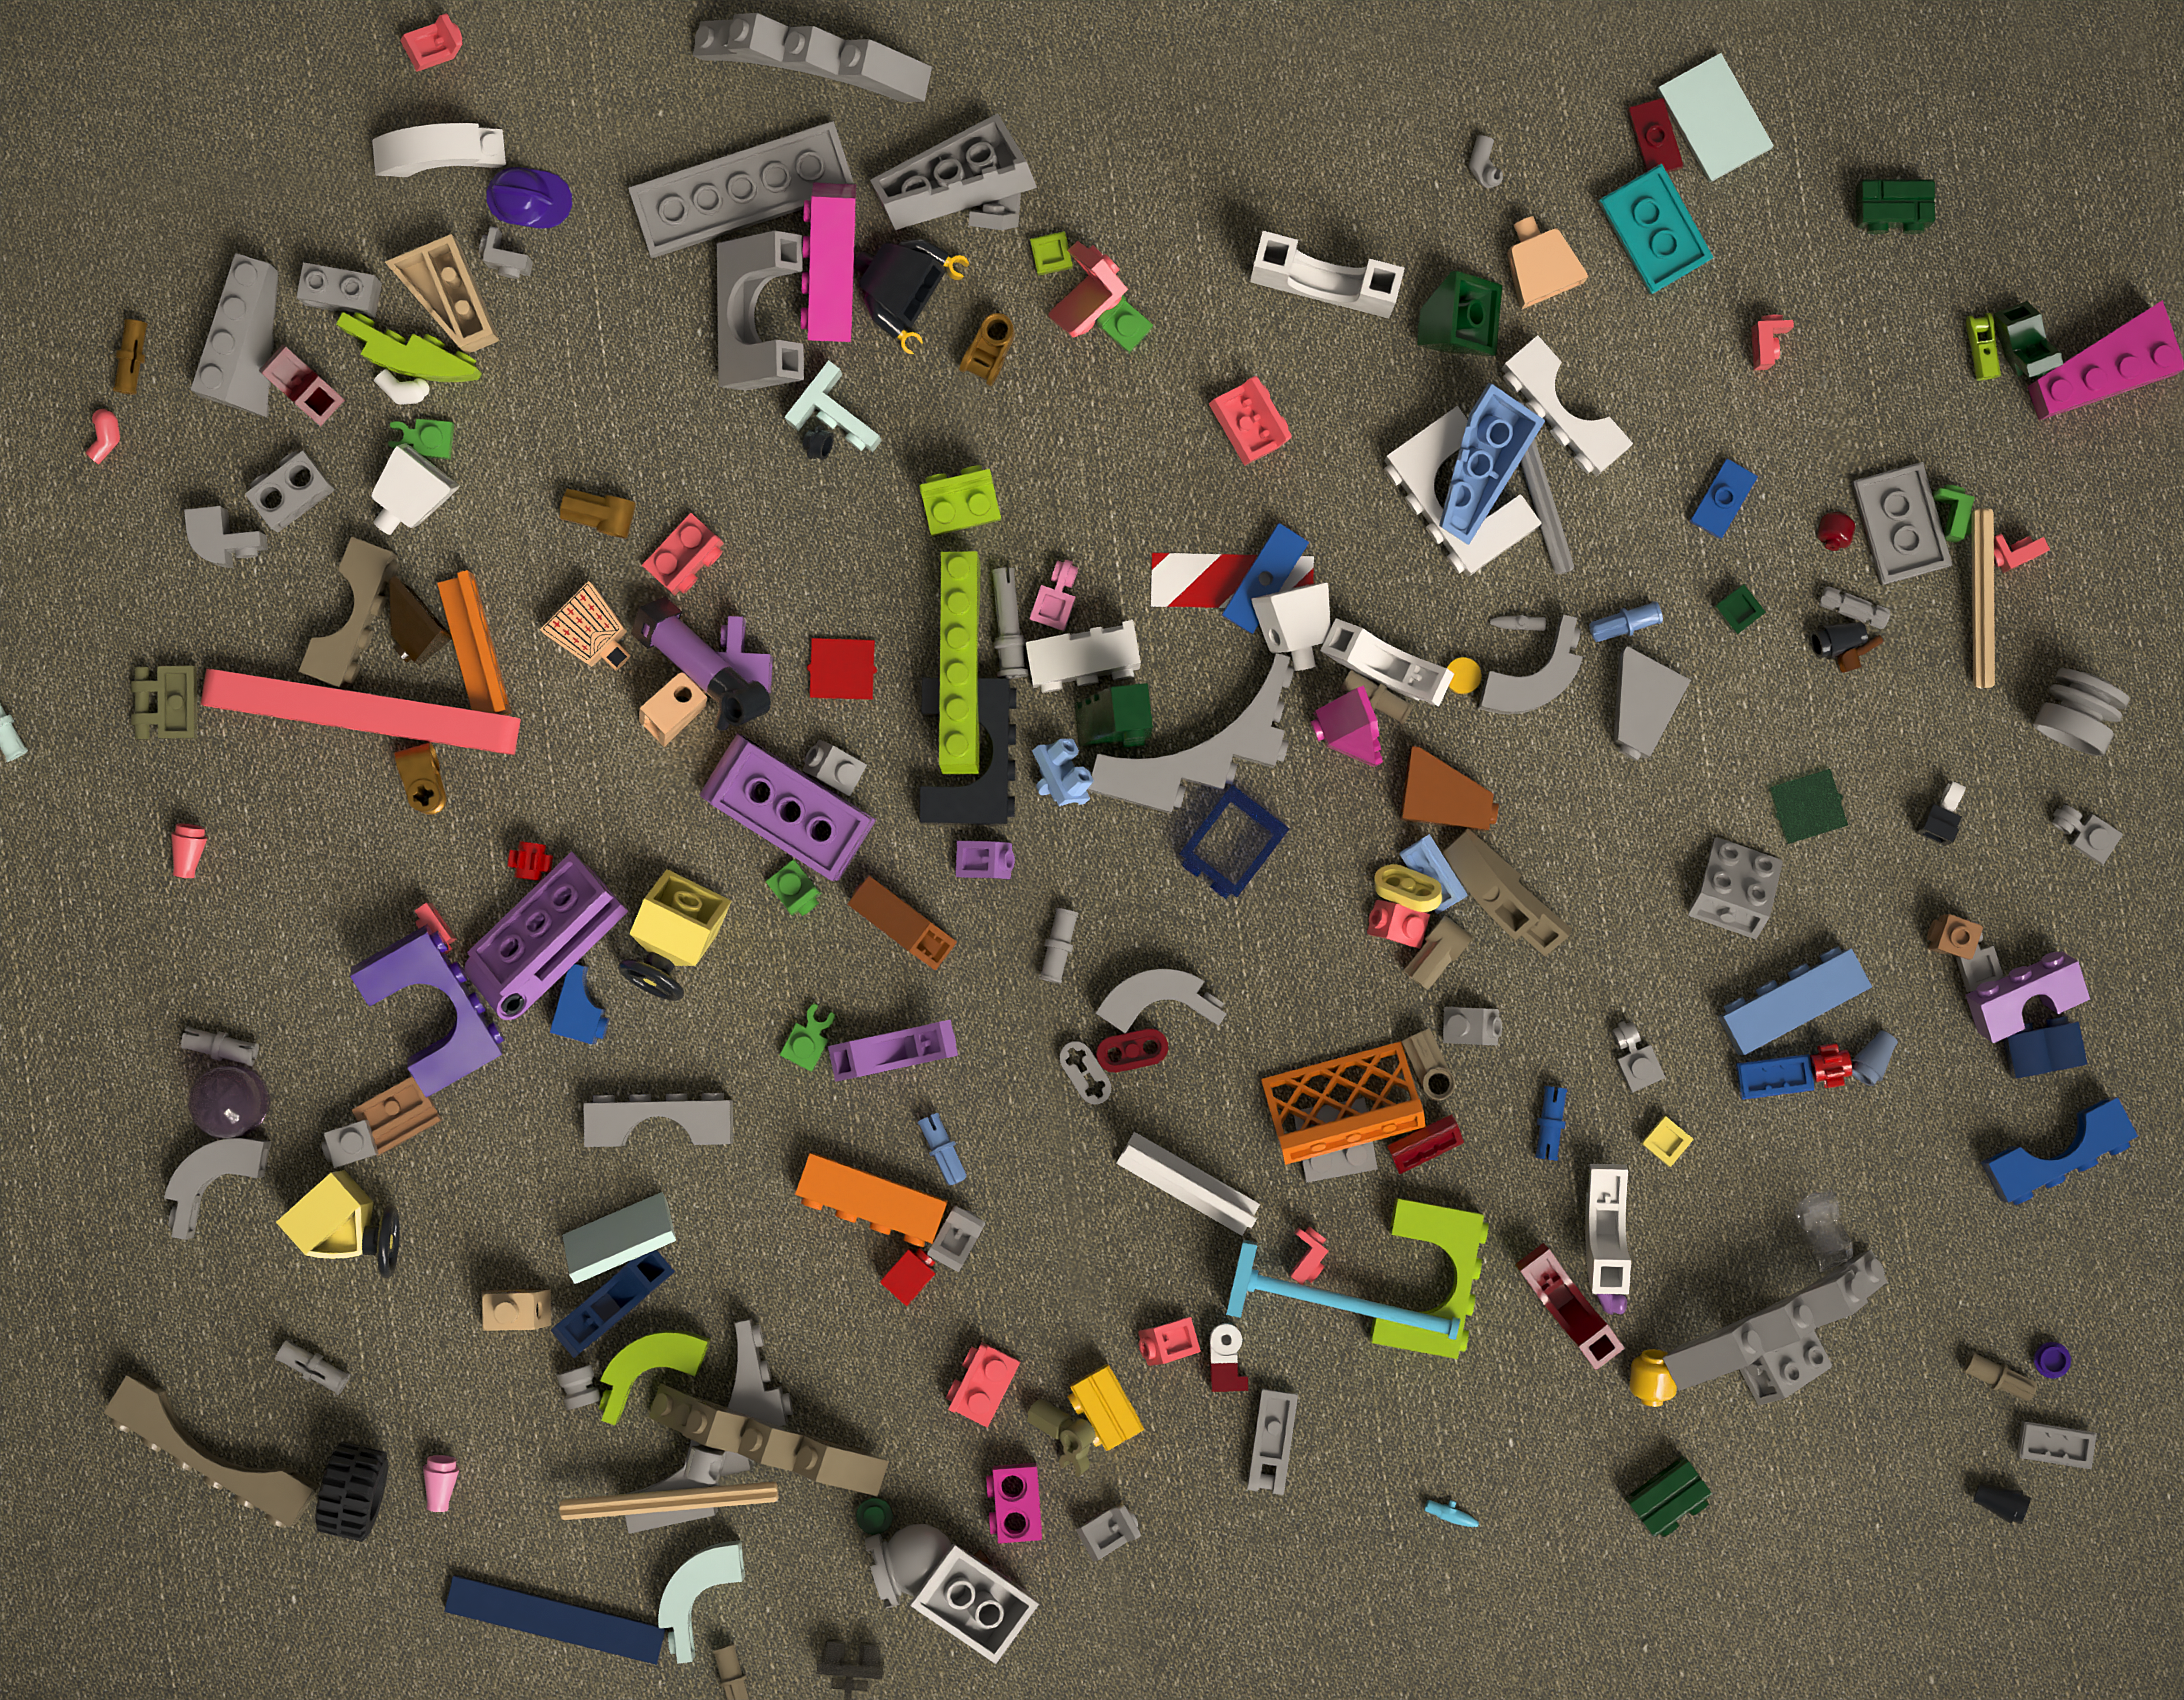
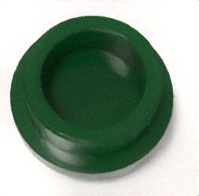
M869 1498L859 1506L856 1519L859 1527L864 1532L876 1535L885 1532L890 1527L893 1520V1512L885 1500Z

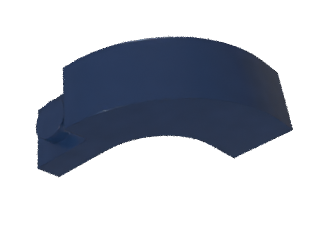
M657 1250L637 1257L626 1264L614 1277L550 1331L572 1357L575 1358L641 1303L675 1271Z

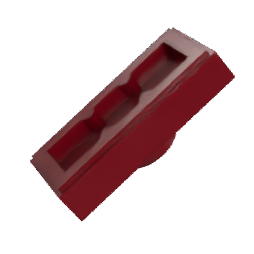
M1660 98L1629 107L1627 112L1645 171L1647 172L1659 164L1663 165L1667 173L1682 169L1684 165L1664 99Z
M1451 1114L1427 1127L1416 1129L1412 1134L1388 1145L1387 1148L1398 1173L1402 1174L1463 1144L1464 1140L1459 1126Z

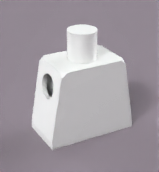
M407 443L398 445L393 450L371 495L377 503L384 507L373 523L381 531L389 535L393 533L400 522H403L410 528L416 527L457 491L460 485Z
M1328 583L1305 585L1252 598V604L1269 650L1272 653L1291 651L1295 671L1316 667L1312 646L1324 643L1331 629Z

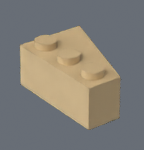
M452 234L385 261L389 268L463 352L470 354L500 341L462 248Z

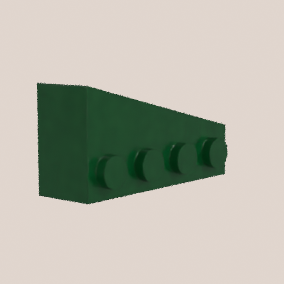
M1148 683L1110 687L1099 692V694L1092 695L1091 698L1074 703L1079 746L1122 742L1123 748L1143 746L1145 739L1151 738L1153 724Z

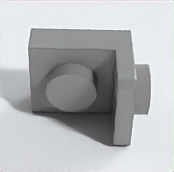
M1021 193L984 203L983 209L970 211L969 226L996 230L1018 227Z

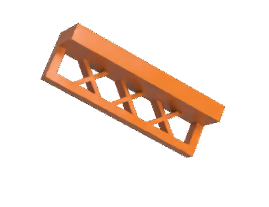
M468 570L457 573V578L437 584L471 709L499 715L511 714L512 711L475 576Z

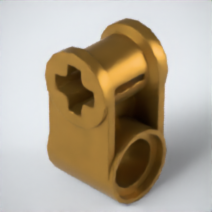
M1000 313L991 314L985 318L974 341L970 344L962 359L959 371L963 373L969 371L985 379L986 384L989 386L994 384L1015 337L1014 327L1010 318ZM995 323H1002L1008 328V333L1002 340H993L988 336L989 328ZM976 361H979V362H981V363H983V364H985V365H987V366H989V367H986V366H984V365H982V364H980V363H978V362H976Z
M429 742L395 752L397 769L403 781L410 806L427 815H435L441 812L446 805L447 797L440 774L439 760L433 744ZM425 790L434 793V796L429 798V805L420 801V798L425 796Z

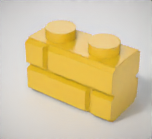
M1109 1363L1070 1385L1073 1393L1068 1395V1398L1076 1413L1079 1415L1084 1412L1094 1428L1096 1438L1093 1443L1096 1447L1102 1444L1105 1450L1108 1451L1144 1430L1142 1422Z

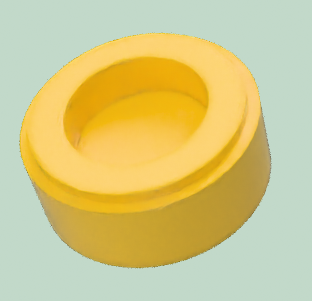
M1461 657L1453 660L1447 666V669L1454 673L1448 686L1454 693L1468 694L1474 691L1480 684L1482 677L1481 669L1474 660Z

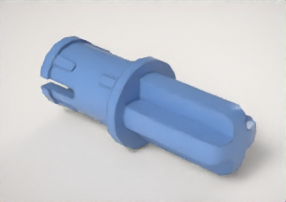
M1653 601L1650 604L1628 611L1622 608L1618 614L1591 622L1589 628L1595 642H1600L1623 634L1631 636L1635 630L1661 624L1663 616L1659 604Z
M935 1113L917 1123L921 1127L931 1149V1152H929L930 1157H935L946 1183L950 1186L963 1181L966 1178V1173L953 1147L956 1145L955 1141H950L939 1113Z

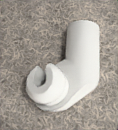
M385 369L374 379V382L395 403L400 405L417 404L429 394V385L421 378H416L414 381L399 382Z

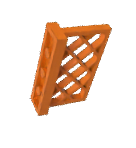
M1401 1041L1261 1079L1285 1165L1426 1127L1424 1110L1418 1098ZM1397 1055L1399 1065L1393 1075L1376 1067L1381 1058ZM1356 1065L1366 1070L1358 1084L1341 1077L1347 1067ZM1401 1073L1403 1074L1404 1080L1399 1078ZM1371 1074L1388 1081L1380 1095L1363 1088ZM1322 1075L1330 1079L1322 1094L1306 1086L1311 1077ZM1337 1083L1353 1091L1345 1105L1329 1098ZM1286 1084L1296 1090L1288 1103H1285L1273 1096L1271 1088ZM1397 1085L1408 1091L1410 1100L1396 1104L1386 1099L1392 1087ZM1301 1093L1318 1100L1310 1114L1293 1107ZM1359 1094L1375 1101L1370 1111L1360 1113L1351 1108ZM1324 1103L1340 1111L1335 1121L1325 1123L1315 1118ZM1277 1107L1283 1109L1280 1115L1278 1113ZM1289 1113L1305 1120L1300 1130L1284 1134L1282 1124Z

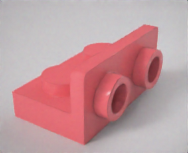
M690 513L642 566L674 596L679 591L684 594L698 580L695 574L704 564L710 567L720 557L723 551L719 548L724 543Z
M981 1342L978 1349L971 1346L962 1364L968 1370L962 1382L954 1380L945 1398L951 1401L948 1410L953 1413L957 1412L988 1428L1021 1361L984 1342Z

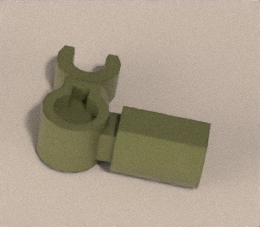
M1043 1399L1037 1400L1028 1411L1027 1422L1053 1438L1061 1440L1064 1446V1454L1059 1459L1060 1467L1064 1469L1072 1462L1076 1468L1075 1476L1079 1478L1090 1466L1087 1454L1090 1444L1096 1438L1094 1428L1084 1419H1077L1073 1422L1071 1416Z

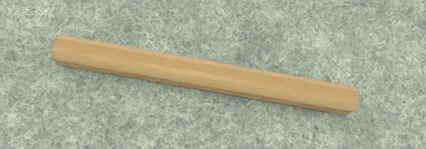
M772 1481L562 1500L559 1505V1512L562 1520L759 1504L776 1502L779 1492L777 1483Z

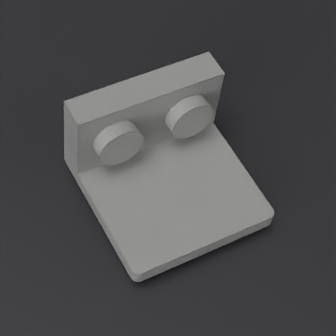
M1716 837L1712 842L1702 885L1690 905L1688 916L1757 939L1770 918L1783 861Z
M1813 1330L1802 1340L1767 1352L1749 1366L1739 1370L1759 1406L1787 1398L1830 1369L1832 1364Z

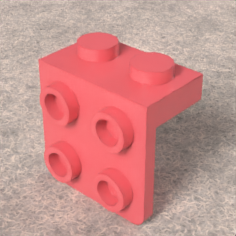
M1079 241L1067 251L1088 276L1048 314L1055 324L1073 338L1088 332L1093 327L1095 320L1104 311L1115 307L1120 302L1122 295L1128 290L1116 276V273L1119 271L1117 265L1106 254L1103 255L1094 245L1087 248Z

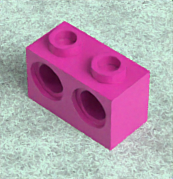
M1037 1463L993 1466V1475L986 1476L988 1498L995 1497L996 1512H989L990 1534H997L998 1543L1042 1540ZM1011 1475L1019 1477L1023 1482L1022 1490L1017 1494L1007 1493L1002 1486V1482L1006 1477ZM1013 1512L1022 1514L1026 1520L1025 1526L1017 1531L1009 1529L1005 1524L1006 1516Z

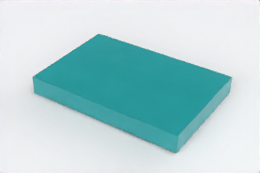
M1662 164L1657 165L1597 200L1650 295L1714 258Z

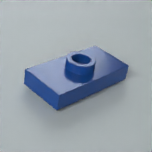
M1727 458L1689 522L1721 540L1758 476Z
M1810 1054L1736 1063L1741 1100L1815 1090Z

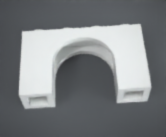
M1266 231L1262 232L1251 275V283L1389 319L1397 300L1404 267L1369 259L1367 266L1363 268L1334 265L1314 259L1298 251L1296 248L1297 239Z
M1456 406L1387 455L1384 460L1387 464L1384 471L1395 486L1401 484L1408 493L1405 500L1411 510L1416 515L1422 513L1428 521L1429 525L1426 526V530L1437 544L1443 542L1450 554L1447 556V559L1458 574L1464 572L1469 577L1533 532L1542 523L1520 494L1485 518L1469 545L1439 526L1443 508L1438 503L1434 491L1435 475L1438 468L1445 461L1459 452L1468 421L1460 408Z

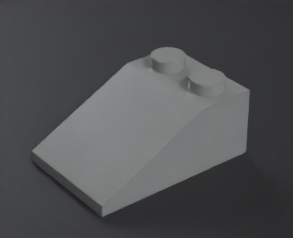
M955 1544L950 1546L909 1603L914 1609L995 1664L1039 1605L1023 1587Z

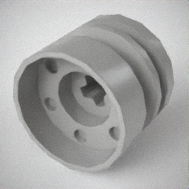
M2067 668L2058 669L2055 679L2061 685H2051L2049 692L2061 704L2043 703L2033 723L2034 728L2043 735L2067 747L2094 756H2104L2114 733L2102 723V720L2111 722L2121 721L2122 714L2116 708H2127L2130 701L2129 696L2108 681L2093 674Z

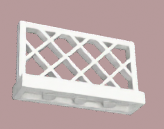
M1136 1132L1132 1134L1116 1164L1243 1236L1247 1227L1252 1229L1257 1220L1254 1215L1260 1206L1258 1202Z

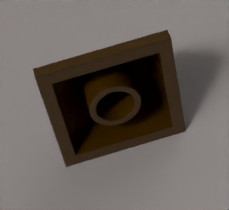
M394 575L389 580L391 635L397 641L393 648L406 663L413 660L414 663L421 666L451 641L452 636L410 585Z

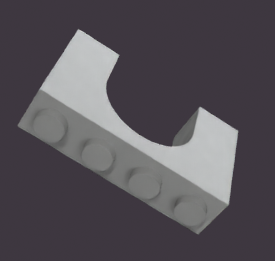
M771 231L717 243L718 387L746 391L804 380L803 344L782 340L762 342L757 334L754 321L757 298L766 283L775 277L802 272V235Z

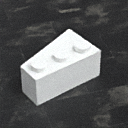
M1133 620L1122 622V626L1105 629L1096 627L1091 628L1088 632L1071 635L1067 633L1025 642L1033 688L1041 687V692L1046 693L1063 689L1062 683L1076 681L1077 686H1086L1099 683L1098 677L1112 674L1113 680L1134 677L1133 671L1140 669L1141 661Z

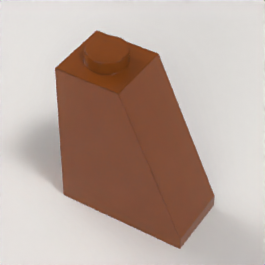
M1415 746L1409 748L1400 820L1462 829L1468 828L1484 832L1489 830L1490 824H1496L1499 803L1493 802L1494 794L1422 748Z
M868 876L864 882L855 888L852 898L847 904L935 971L957 943L952 937L871 876Z

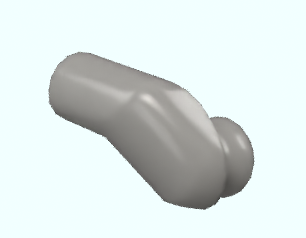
M1477 135L1469 162V169L1480 185L1485 188H1493L1498 186L1503 180L1501 169L1497 170L1489 159L1494 140L1487 136Z

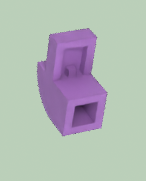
M728 616V625H722L721 647H727L726 652L716 653L748 682L752 680L758 681L763 684L768 693H771L773 657L770 654L744 653L746 620L743 617Z

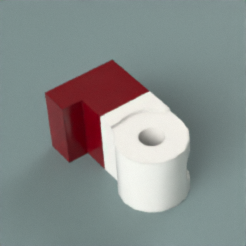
M1229 1323L1218 1324L1210 1334L1211 1392L1248 1391V1376L1238 1375L1237 1351L1242 1345V1336L1237 1327Z

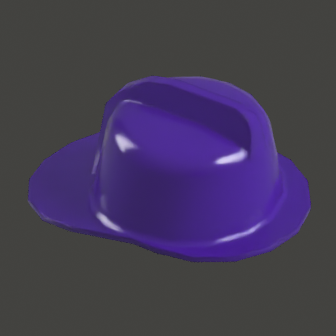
M521 167L506 168L493 177L486 191L487 204L491 213L500 221L509 224L538 229L552 228L561 224L569 216L572 208V193L567 183L555 174Z

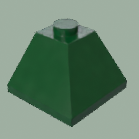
M1451 271L1420 309L1417 345L1439 352L1496 356L1502 285L1459 271Z

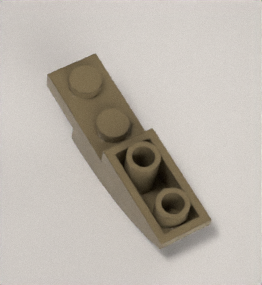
M1468 828L1464 830L1443 850L1445 858L1466 889L1488 915L1515 941L1522 936L1546 957L1569 937L1572 928L1519 883L1521 874Z

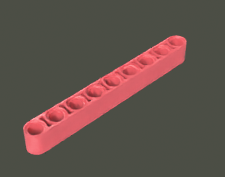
M206 669L200 705L510 755H515L521 722L520 718L214 669Z

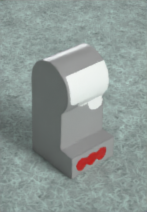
M691 1440L683 1472H685L684 1476L698 1482L716 1484L720 1480L727 1451L708 1447Z

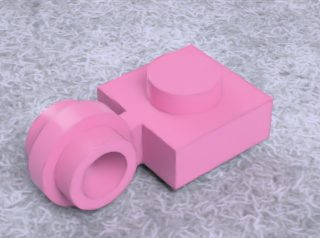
M1057 561L1051 581L1057 583L1055 589L1041 585L1030 620L1065 631L1076 599L1075 596L1063 593L1065 586L1072 588L1078 572V567L1073 566L1072 561Z

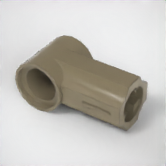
M1444 915L1426 936L1425 944L1403 972L1417 984L1428 990L1440 977L1451 961L1454 962L1473 939V936L1447 915Z
M1426 1029L1402 1040V1045L1421 1083L1424 1094L1434 1101H1442L1451 1096L1455 1090V1079L1445 1062L1431 1029ZM1441 1074L1447 1078L1449 1087L1444 1094L1438 1095L1431 1092L1428 1086L1431 1076Z

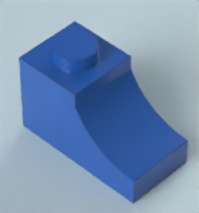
M575 963L567 971L550 1033L588 1044H596L598 1038L604 1039L609 1018L604 1017L606 1009L599 1008L590 996L587 987L588 967Z

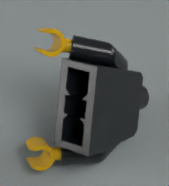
M924 239L900 241L897 245L888 242L884 243L876 256L862 251L854 263L855 270L864 274L859 282V286L866 292L864 303L873 322L893 339L898 338L901 340V347L908 354L914 353L905 346L907 337L913 336L921 344L923 342L919 334L905 331V326L910 329L912 328L946 273V270L948 276L954 280H961L964 277L961 273L954 271L953 263H960L965 267L969 266V262L964 256L958 255L951 258L948 256L947 251Z

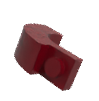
M1544 1243L1515 1264L1530 1289L1551 1317L1595 1370L1625 1349L1609 1325L1582 1295Z

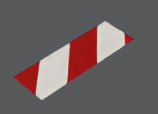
M1152 553L1151 607L1225 608L1257 555ZM1301 556L1280 591L1313 584L1314 556ZM1262 572L1259 575V582L1267 586L1270 582L1269 575Z

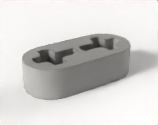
M1077 1041L1066 1044L1060 1052V1063L1081 1097L1090 1104L1105 1102L1111 1093V1083L1086 1044ZM1072 1047L1076 1051L1083 1049L1086 1053L1082 1061L1087 1070L1083 1073L1080 1072L1077 1065L1072 1064L1069 1066L1066 1063V1059L1069 1057L1068 1050ZM1090 1073L1096 1082L1101 1080L1105 1082L1106 1086L1102 1088V1093L1104 1094L1102 1097L1097 1098L1094 1094L1090 1096L1086 1094L1085 1090L1089 1087L1084 1078L1086 1074Z

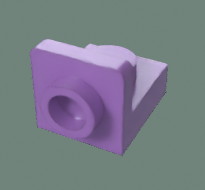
M957 841L956 877L1011 878V871L1015 863L1011 843Z

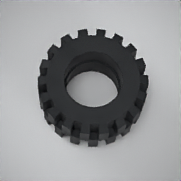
M347 1442L339 1443L328 1461L318 1495L315 1514L318 1532L363 1542L375 1524L386 1486L388 1459L385 1451Z

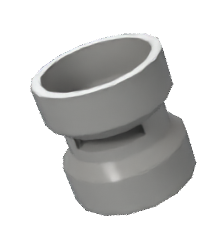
M591 1364L556 1375L559 1386L563 1387L567 1394L563 1399L566 1410L579 1408L601 1400L599 1389L592 1385L594 1372Z

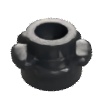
M822 425L817 426L815 431L810 429L803 441V449L807 451V457L811 460L816 458L825 460L833 446V433L825 431Z

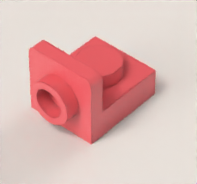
M1783 315L1762 316L1761 321H1758L1751 327L1754 370H1768L1775 364V360L1779 359V339L1773 338V334L1788 333L1794 328L1793 320H1783Z
M1999 534L1994 536V566L2000 567L2002 572L2005 573L2046 553L2050 548L2044 537L2033 542L2031 536H2028L2010 545L2013 550L2011 552L2003 535Z
M425 903L415 910V913L420 918L415 921L418 928H421L428 924L433 933L438 930L448 945L449 949L445 951L448 954L452 950L449 944L457 940V938L432 903Z
M1191 1317L1182 1318L1154 1328L1143 1329L1138 1332L1140 1337L1139 1350L1148 1366L1165 1364L1201 1352Z

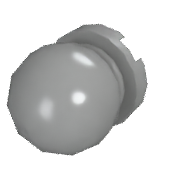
M909 1524L896 1531L889 1542L883 1541L880 1534L865 1538L866 1551L872 1552L876 1564L870 1567L880 1599L884 1600L885 1609L900 1605L902 1592L913 1597L916 1595L952 1545L949 1538L942 1531L928 1524Z

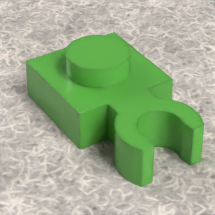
M416 419L415 429H410L406 424L399 421L390 423L392 429L402 430L404 433L401 441L388 442V446L392 449L407 443L409 446H413V449L423 457L451 460L454 432L453 422Z
M815 1003L807 1011V1026L804 1027L796 1023L780 1053V1056L813 1072L829 1039L820 1034L823 1029L829 1028L835 1020V1014L830 1012L826 1021L818 1022L815 1019V1012L819 1005Z

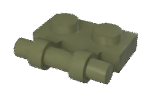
M157 666V681H149V667H134L135 681H131V693H135V714H131V725L135 726V740H150L149 726L158 725V739H197V667ZM149 693H157L158 713H149Z

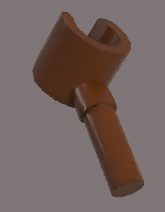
M1878 635L1862 646L1838 655L1837 661L1841 672L1845 673L1861 668L1859 656L1884 642L1883 638Z

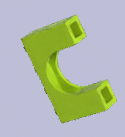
M1395 1197L1389 1233L1395 1236L1434 1243L1447 1253L1453 1265L1454 1282L1447 1298L1435 1308L1419 1313L1449 1320L1456 1317L1460 1318L1456 1340L1448 1338V1334L1373 1317L1369 1338L1371 1343L1458 1359L1459 1351H1466L1469 1330H1464L1466 1315L1472 1316L1476 1298L1475 1294H1470L1473 1279H1479L1482 1267V1258H1477L1479 1243L1485 1244L1489 1227L1488 1222H1483V1214Z

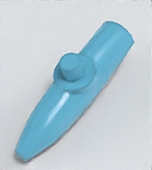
M1427 1500L1424 1511L1437 1515L1440 1519L1467 1527H1478L1479 1522L1472 1516L1455 1508L1457 1502L1450 1500L1448 1505L1432 1500Z

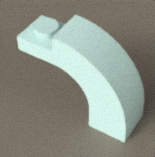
M741 1540L714 1544L698 1551L679 1567L666 1586L660 1602L658 1625L659 1628L673 1627L674 1632L668 1633L670 1654H676L677 1664L692 1662L696 1656L691 1620L692 1606L696 1597L711 1586L742 1582L745 1578Z

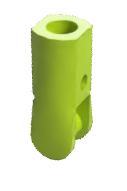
M1985 313V317L1975 319L1972 315L1967 316L1966 328L1972 350L1976 381L2000 377L2001 372L1992 314ZM1986 331L1987 341L1978 342L1977 333Z

